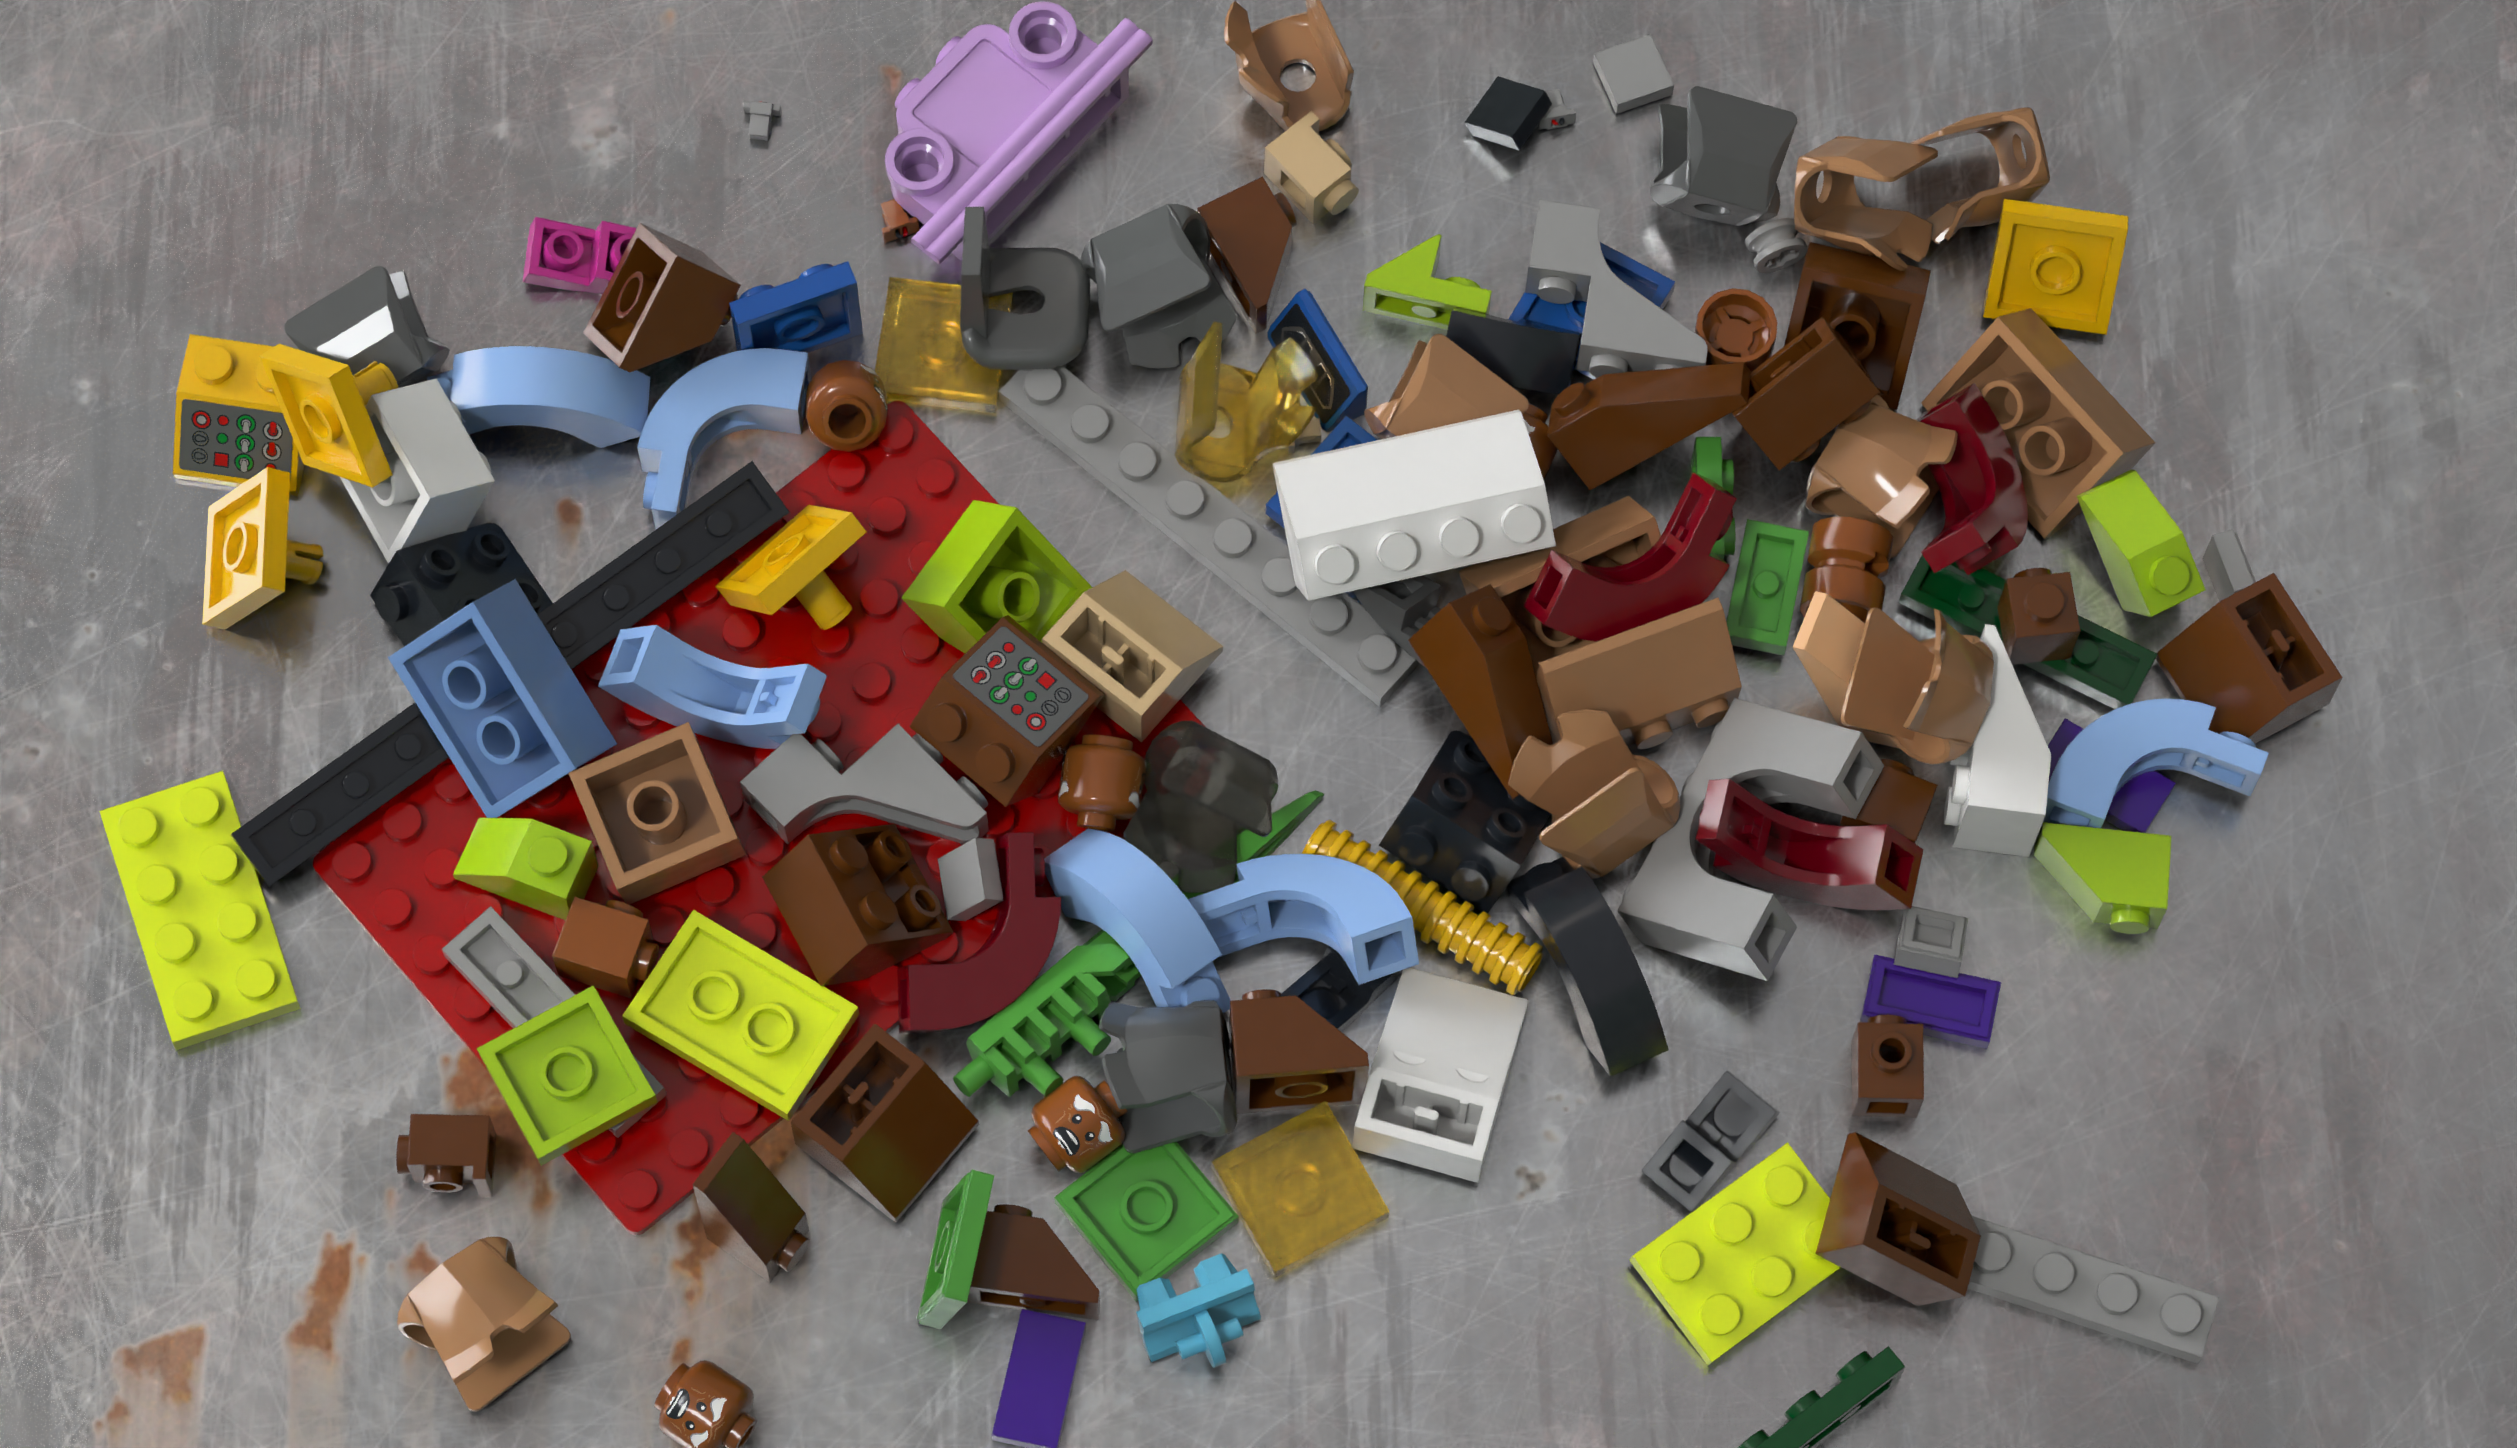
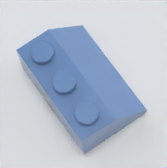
M516 579L470 603L388 657L487 818L501 816L565 777L569 772L578 769L617 744Z

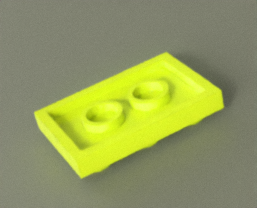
M693 910L622 1015L624 1024L790 1121L859 1016L858 1006L826 987L820 986L816 981Z
M1788 1142L1629 1259L1708 1366L1841 1268L1816 1255L1830 1198Z

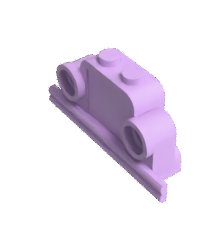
M1042 1L1034 2L1021 8L1012 18L1009 34L998 26L983 24L972 28L963 38L955 36L948 41L938 54L936 65L922 80L919 78L912 79L897 96L895 107L897 108L898 135L891 141L885 154L886 173L890 180L891 192L895 201L924 225L911 238V243L939 265L951 253L962 261L965 207H984L988 241H990L1129 97V68L1153 44V39L1149 34L1139 29L1131 20L1124 18L1097 45L1076 28L1072 15L1065 8L1052 2Z

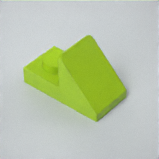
M1438 234L1367 274L1364 284L1362 311L1448 330L1451 312L1456 307L1489 315L1492 291L1482 289L1474 281L1462 277H1449L1445 280L1435 278L1442 235Z

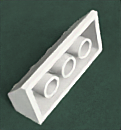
M1519 409L1272 463L1295 585L1308 601L1556 546L1545 483L1522 413Z

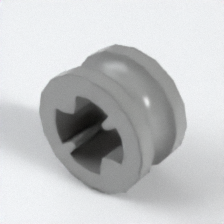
M1783 218L1768 222L1752 231L1746 237L1745 245L1751 253H1757L1753 264L1759 273H1771L1785 269L1806 255L1808 247L1803 239L1796 238L1799 232L1795 230L1794 219Z

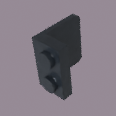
M484 523L468 528L466 531L445 535L397 550L370 594L379 614L389 623L404 646L470 603L514 579L518 582L537 614L553 604L505 532L495 523Z
M1454 730L1450 732L1421 781L1384 835L1379 846L1453 892L1464 901L1473 904L1481 912L1489 913L1521 867L1551 813L1529 802L1522 795L1512 799L1473 738L1461 731Z

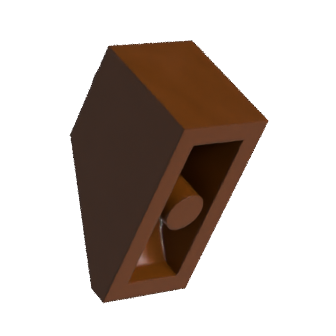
M1262 176L1197 208V212L1205 219L1210 234L1209 256L1255 334L1267 328L1291 254L1292 227L1297 225L1295 214L1287 198L1281 192L1273 195Z
M1009 1204L996 1205L993 1212L987 1211L968 1295V1303L1099 1320V1289L1043 1218L1032 1217L1033 1212L1025 1207Z

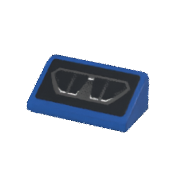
M1306 288L1297 292L1271 324L1267 336L1315 418L1320 419L1321 428L1329 432L1334 430L1345 416L1354 420L1364 415V411L1367 408L1368 386L1312 293L1307 291Z

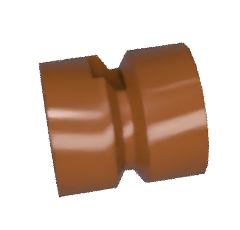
M1731 288L1717 292L1704 302L1697 315L1695 333L1702 337L1707 344L1705 365L1744 362L1752 372L1772 356L1778 322L1773 308L1763 297L1749 290Z
M1830 517L1814 523L1807 562L1816 568L1808 571L1805 575L1799 610L1801 614L1805 617L1815 591L1827 593L1864 623L1871 608L1882 610L1886 586L1881 578L1886 576L1889 570L1894 538L1890 531L1879 524L1852 517Z

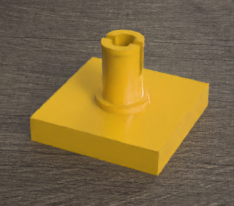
M2004 199L1984 299L1983 317L1996 319L1999 316L2032 308L2048 327L2107 335L2128 233V216Z
M282 344L274 346L259 356L304 465L370 487H375L393 475L365 407L371 395L398 388L393 373L385 364H378L377 361H374L353 375L347 364Z
M267 467L209 506L202 625L226 630L285 592V578L312 585L321 575L323 562L312 560L311 558L320 559L323 557L322 547L314 543L307 544L287 539L290 472Z
M807 505L715 587L730 606L773 615L791 598L796 596L821 629L827 630L843 620L852 610V606L823 570L867 531L852 512Z

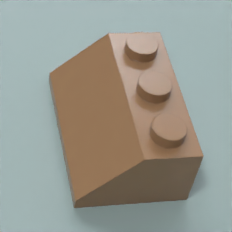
M2032 308L1997 317L1921 402L1929 410L1971 384H1976L2001 425L2016 458L2026 493L2028 521L2044 539L2052 536L2083 512L2076 497L2077 495L2131 470L2155 444L2154 440Z
M1630 496L1553 529L1556 543L1554 547L1481 562L1459 570L1466 594L1489 584L1492 585L1526 637L1536 677L1540 662L1594 643V641L1579 639L1545 626L1524 607L1551 550L1591 566L1616 567L1638 559L1649 551L1661 537L1655 516Z
M1719 598L1539 663L1536 677L1553 744L1557 743L1562 737L1557 719L1559 714L1589 709L1608 712L1627 746L1636 744L1638 749H1647L1659 745L1673 735L1672 730L1695 722L1698 728L1708 727L1723 720L1734 698H1739L1742 688L1724 610Z

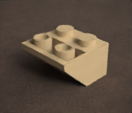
M1126 570L1085 591L1042 638V643L1105 694L1097 708L1141 743L1223 651V646Z

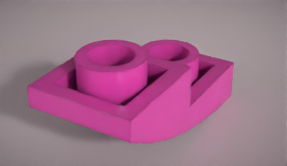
M535 217L529 228L523 282L557 289L603 294L636 228L601 221L595 230Z

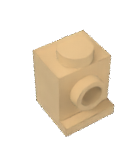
M1310 111L1265 147L1264 174L1314 224L1328 212L1336 215L1346 209L1358 195L1359 189L1351 181L1352 164L1348 155L1333 139L1329 138L1324 141L1319 136L1320 119Z

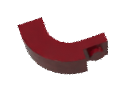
M1975 383L1925 411L1916 419L1930 426L1954 430L1958 434L1957 445L1950 462L1947 464H1928L1940 489L1945 508L1943 530L1921 551L1934 573L1955 562L1960 570L1964 569L1966 574L1969 575L2017 548L2026 534L2028 523L2027 499L2016 458L2001 425Z
M1693 472L1663 534L1644 555L1621 566L1596 567L1551 550L1524 607L1545 626L1579 639L1597 642L1702 604L1722 580L1730 566L1715 554L1712 548L1715 542L1720 540L1728 531L1733 518L1732 508L1737 498L1715 481Z
M1731 779L1709 780L1703 809L1699 816V827L1696 836L1698 842L1716 853L1713 866L1735 879L1781 896L1825 906L1857 910L1911 909L1924 850L1888 824L1833 826L1790 816L1772 808Z
M1034 832L1006 833L996 838V855L1003 901L998 903L994 927L982 947L975 954L960 963L907 965L897 969L899 1034L941 1032L984 1020L1014 1002L1038 976L1047 961L1057 935L1061 912V897H1035V887H1041L1044 883L1045 860L1042 848H1034Z

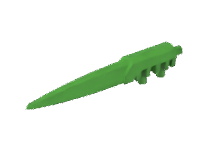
M1316 790L1307 792L1226 840L1170 879L1178 886L1187 899L1239 882L1236 864L1255 858L1271 856L1313 811L1325 794ZM1102 929L1083 945L1073 948L1034 981L1014 1002L999 1011L968 1037L966 1045L972 1061L953 1077L954 1083L964 1095L970 1097L990 1080L1008 1097H1011L1019 1090L1018 1081L1024 1078L1040 1093L1047 1096L1063 1083V1077L1044 1059L1047 1057L1052 1062L1062 1055L1061 1045L1070 1037L1076 1042L1078 1041L1093 1056L1101 1054L1110 1044L1111 1037L1106 1032L1101 1031L1099 1025L1092 1018L1095 1017L1100 1021L1103 1012L1111 1001H1117L1135 985V980L1141 976L1139 970L1124 949Z

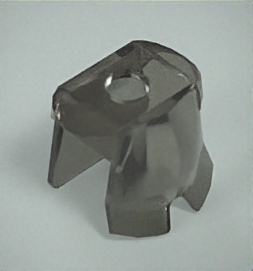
M1180 721L1171 724L1152 740L1146 752L1144 783L1147 792L1123 834L1127 842L1142 851L1158 866L1165 861L1176 865L1179 870L1178 888L1182 892L1207 893L1234 883L1237 867L1238 832L1246 828L1259 836L1267 837L1272 831L1271 802L1278 790V776L1276 768L1270 760L1194 721Z

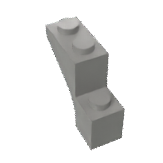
M1539 199L1525 293L1538 294L1541 299L1556 304H1566L1574 300L1587 302L1576 370L1588 371L1592 376L1598 378L1603 374L1705 366L1707 358V344L1705 340L1620 280L1607 265L1599 241L1601 208Z
M899 724L894 726L842 775L839 773L843 768L842 762L824 742L817 739L810 744L801 734H792L740 781L744 800L787 844L813 824L828 817L849 813L867 815L962 844L974 838H981L989 831L987 812L984 810L988 806V802L983 794L963 776L956 782L940 766L944 761L942 754L919 734L916 733L911 737Z

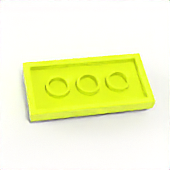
M223 771L99 811L171 1041L176 1050L301 1009L257 872L230 836L242 825Z

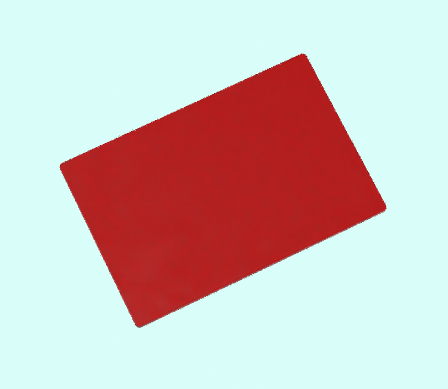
M899 400L892 401L887 405L886 426L874 442L863 449L851 452L829 450L776 492L789 510L786 516L630 627L658 625L704 653L743 666L774 668L810 664L826 674L827 678L819 696V711L814 720L808 725L806 732L801 735L810 744L817 739L824 742L842 762L843 768L839 771L841 775L897 724L913 737L916 732L909 727L941 677L965 654L941 639L901 598L973 500L999 504L905 402ZM807 505L852 512L867 531L823 570L852 606V610L843 620L827 630L821 629L796 596L791 598L773 615L730 606L715 587ZM617 637L572 669L617 743L583 766L677 727L644 713L598 687ZM1181 700L1174 705L1142 743L1096 707L1071 744V746L1081 744L1082 736L1089 734L1118 737L1132 741V751L1138 753L1146 761V774L1139 813L1128 820H1116L1115 831H1104L1123 840L1219 763L1223 755V748L1218 739ZM695 733L746 855L630 904L643 913L642 918L649 920L653 943L659 945L656 964L691 912L695 910L819 983L762 877L809 834L894 823L862 814H840L813 824L787 844L744 800L740 784L742 779L776 749L737 745ZM942 754L944 761L940 766L956 782L962 776L967 778L987 800L988 806L984 810L987 812L989 831L981 838L993 839L995 849L996 838L1006 833L1034 832V848H1042L1044 858H1046L1086 830L1077 826V814L1066 811L1058 803L1063 758L1038 794L1005 807ZM449 757L320 851L314 857L313 867L316 874L486 1068L477 1048L513 1028L445 958L442 948L491 906L558 976L552 954L565 920L454 879L453 873L478 819L487 817ZM569 774L497 817L534 819L592 841L599 867L584 900L603 906L606 905L608 900L625 903L616 889ZM895 824L901 836L909 844L916 864L931 891L939 899L941 909L947 919L938 859L963 844ZM1046 875L1043 886L1035 887V897H1055ZM998 904L967 921L948 920L954 932L945 940L865 980L824 986L858 1006L859 1016L802 1103L816 1093L874 1024H877L887 1033L899 1025L897 969L907 965L956 964L968 959L982 947L991 934L997 916ZM558 976L575 995L591 987L590 985ZM638 980L632 999L596 987L595 989L631 1053L665 1088L667 1095L619 1138L608 1129L561 1155L624 1229L632 1235L645 1233L694 1193L693 1183L732 1132L743 1138L751 1146L784 1119L624 1024L622 1015L645 981Z

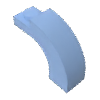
M508 346L472 350L454 355L452 370L427 377V381L437 378L448 399L459 409L462 424L468 434L500 426H537L562 431L596 447L604 448L640 437L648 417L649 376L637 370L633 372L625 371L610 359L578 351L532 346Z
M772 348L731 352L698 365L684 374L664 392L647 417L637 446L642 472H648L644 487L643 508L652 511L655 530L686 508L696 464L703 453L717 440L728 434L747 429H764L793 434L802 433L806 411L807 386L812 378L807 352Z
M658 625L620 629L598 687L644 713L678 727L689 722L694 733L737 745L777 749L792 734L806 732L808 725L814 720L819 711V696L827 675L810 664L755 668L731 663L692 647Z
M2167 698L2131 703L2104 714L2089 724L2067 746L2049 781L2046 815L2043 821L2054 824L2101 828L2112 799L2118 790L2134 777L2155 770L2182 771L2251 796L2261 776L2269 752L2256 748L2255 743L2251 739L2241 734L2228 731L2218 734L2208 730L2216 710L2214 706L2190 700Z
M1088 828L1044 858L1045 875L1055 896L1061 897V909L1065 917L1091 922L1107 932L1124 949L1139 970L1156 1007H1185L1195 1001L1214 1000L1223 1013L1230 1009L1231 1000L1213 964V961L1222 955L1214 938L1198 912L1178 886L1142 851L1111 833Z
M1281 854L1251 859L1236 864L1239 882L1188 899L1210 931L1222 954L1221 956L1277 938L1299 937L1312 939L1336 950L1346 962L1358 985L1419 964L1412 915L1398 893L1377 874L1362 866L1339 858L1315 854Z

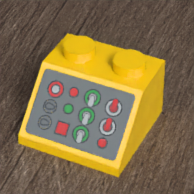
M193 334L189 335L176 391L173 455L174 478L239 487L269 467L290 472L289 495L298 496L305 465L299 455L259 357L274 346Z

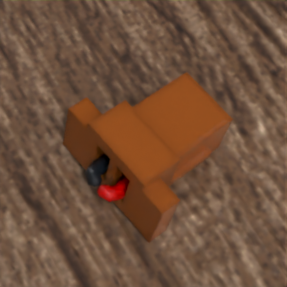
M895 199L881 203L882 216L887 226L881 228L885 243L919 231L917 218L912 217L909 219L907 213L904 212L902 206Z

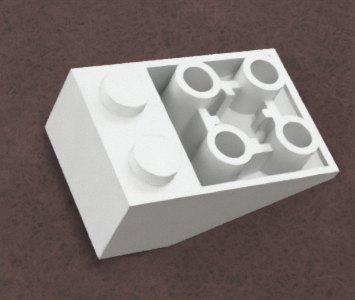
M1985 624L1981 639L1992 651L1994 660L1991 702L1972 746L1966 753L1950 761V765H1956L1952 787L1949 786L1947 790L1944 825L1955 826L1953 848L2029 857L2046 815L2051 752L1996 626Z
M1413 968L1404 969L1370 1070L1354 1126L1352 1149L1479 1183L1529 1000Z

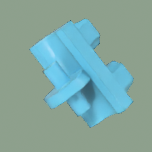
M1221 1253L1200 1261L1198 1266L1193 1269L1198 1288L1177 1296L1170 1280L1161 1277L1139 1285L1136 1290L1140 1311H1137L1136 1314L1144 1348L1150 1361L1154 1362L1179 1352L1183 1360L1205 1351L1213 1368L1225 1364L1226 1357L1222 1344L1244 1336L1241 1327L1261 1320L1254 1295L1255 1286L1248 1270L1244 1269L1238 1272L1226 1255Z

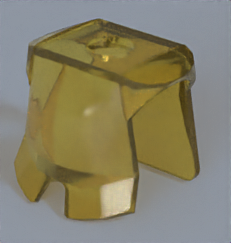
M1214 322L1179 377L1180 385L1174 455L1178 464L1189 473L1209 481L1227 483L1238 481L1251 472L1258 461L1270 451L1288 447L1304 432L1312 420L1316 408L1301 406L1300 396L1303 390L1317 380L1318 375L1308 354L1292 337H1289L1270 351L1257 373L1220 363L1222 323ZM1217 410L1225 414L1230 422L1229 435L1223 438L1209 436L1216 426Z

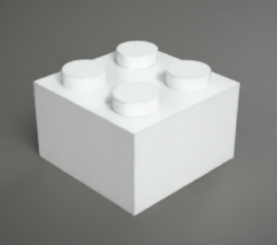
M437 378L371 395L365 407L393 475L375 487L340 477L389 564L397 550L445 535L466 531L495 480L491 474L487 458L477 450L462 424L459 409L448 399Z

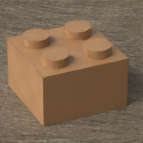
M689 722L569 772L616 889L626 904H633L746 855L706 757Z

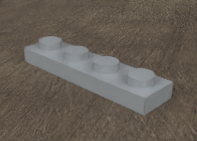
M491 906L442 948L445 958L512 1028L523 1024L575 995ZM635 1058L659 1102L667 1095L665 1088ZM657 1103L613 1126L609 1130L619 1138Z
M1972 1216L1981 1238L1967 1289L2199 1364L2206 1347L2220 1299L2219 1296Z

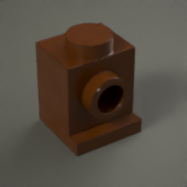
M411 1114L409 1135L398 1136L396 1152L397 1173L411 1174L415 1183H423V1187L430 1191L457 1192L463 1189V1184H474L479 1197H492L496 1132L490 1116Z

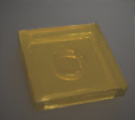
M889 277L875 366L876 374L883 381L887 401L899 400L912 404L997 413L1003 370H992L981 366L971 359L963 346L960 328L961 285ZM1013 292L989 297L990 309L1012 313Z
M1326 1101L1211 1161L1213 1172L1274 1279L1389 1218V1209Z

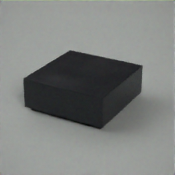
M1497 76L1469 115L1465 124L1472 136L1520 150L1552 106V102L1544 90Z

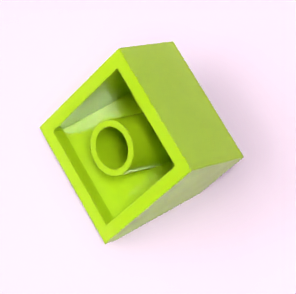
M973 500L901 599L941 639L961 652L966 653L1002 617L1007 615L1042 642V638L1085 591L1093 587L1017 507Z

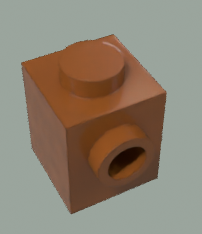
M574 897L552 954L558 976L586 985H594L596 988L632 999L638 980L646 981L655 967L659 953V945L653 943L649 920L642 918L643 913L639 909L624 902L608 900L606 905L603 906Z

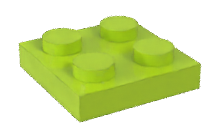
M594 985L477 1048L482 1061L541 1166L658 1102L655 1093Z

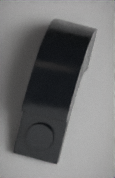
M1561 857L1552 862L1538 864L1528 870L1527 873L1512 879L1507 885L1511 903L1539 936L1551 955L1571 998L1585 1045L1610 1077L1668 1051L1669 1049L1654 1001L1632 949L1610 907L1584 868L1581 866L1574 870L1565 858Z

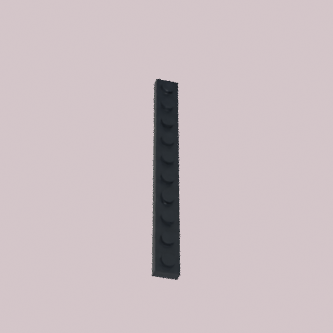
M751 461L537 615L572 670L618 637L620 629L632 627L789 513V510L754 462ZM415 702L234 831L230 836L266 885L270 887L447 760L449 756Z

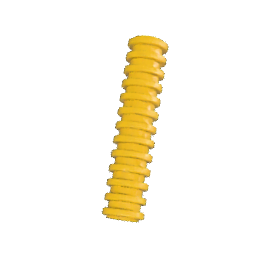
M1328 819L1316 828L1302 854L1339 858L1362 866L1377 874L1403 900L1412 915L1414 931L1417 930L1421 933V941L1427 944L1432 940L1438 943V951L1446 954L1451 950L1456 953L1455 961L1460 964H1464L1466 961L1473 964V972L1480 975L1486 971L1490 974V982L1498 985L1501 981L1506 983V991L1512 995L1523 991L1542 960V945L1534 942L1529 946L1524 943L1526 936L1520 932H1517L1514 936L1507 933L1509 926L1505 923L1499 922L1497 925L1490 923L1491 915L1483 911L1479 915L1473 912V904L1465 901L1460 905L1456 902L1457 895L1451 891L1443 895L1438 892L1439 884L1434 881H1430L1428 884L1423 883V875L1414 870L1408 874L1404 871L1405 864L1399 860L1391 864L1387 861L1388 854L1384 851L1379 850L1375 854L1370 851L1371 844L1362 840L1356 843L1353 841L1354 834L1352 832L1344 830L1342 833L1336 831L1337 823Z

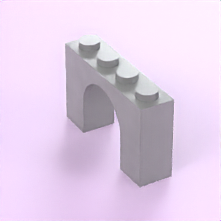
M1734 698L1723 720L1715 726L1711 735V741L1695 771L1684 782L1680 796V812L1677 822L1673 828L1653 841L1652 848L1637 876L1626 887L1622 903L1617 912L1642 944L1768 981L1797 926L1774 894L1714 876L1713 864L1716 853L1696 840L1699 816L1703 809L1709 780L1731 779L1768 805L1783 802L1799 803L1856 819L1884 768V764L1860 731Z

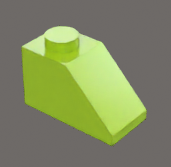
M2129 470L2076 496L2122 610L2152 617L2206 590L2183 532L2136 470Z
M479 818L453 876L454 879L566 920L574 897L585 898L599 866L592 841L534 819Z
M2042 823L2034 843L2035 858L2094 923L2110 924V928L2119 933L2141 934L2147 932L2149 928L2158 929L2167 911L2172 836Z

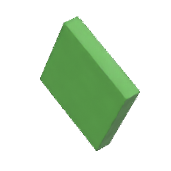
M1177 1142L1138 1153L1127 1152L1122 1144L1054 1197L1057 1207L1136 1302L1138 1301L1136 1289L1139 1285L1159 1277L1167 1279L1239 1223V1216Z
M971 1170L943 1200L917 1316L919 1324L942 1329L967 1303L995 1175Z

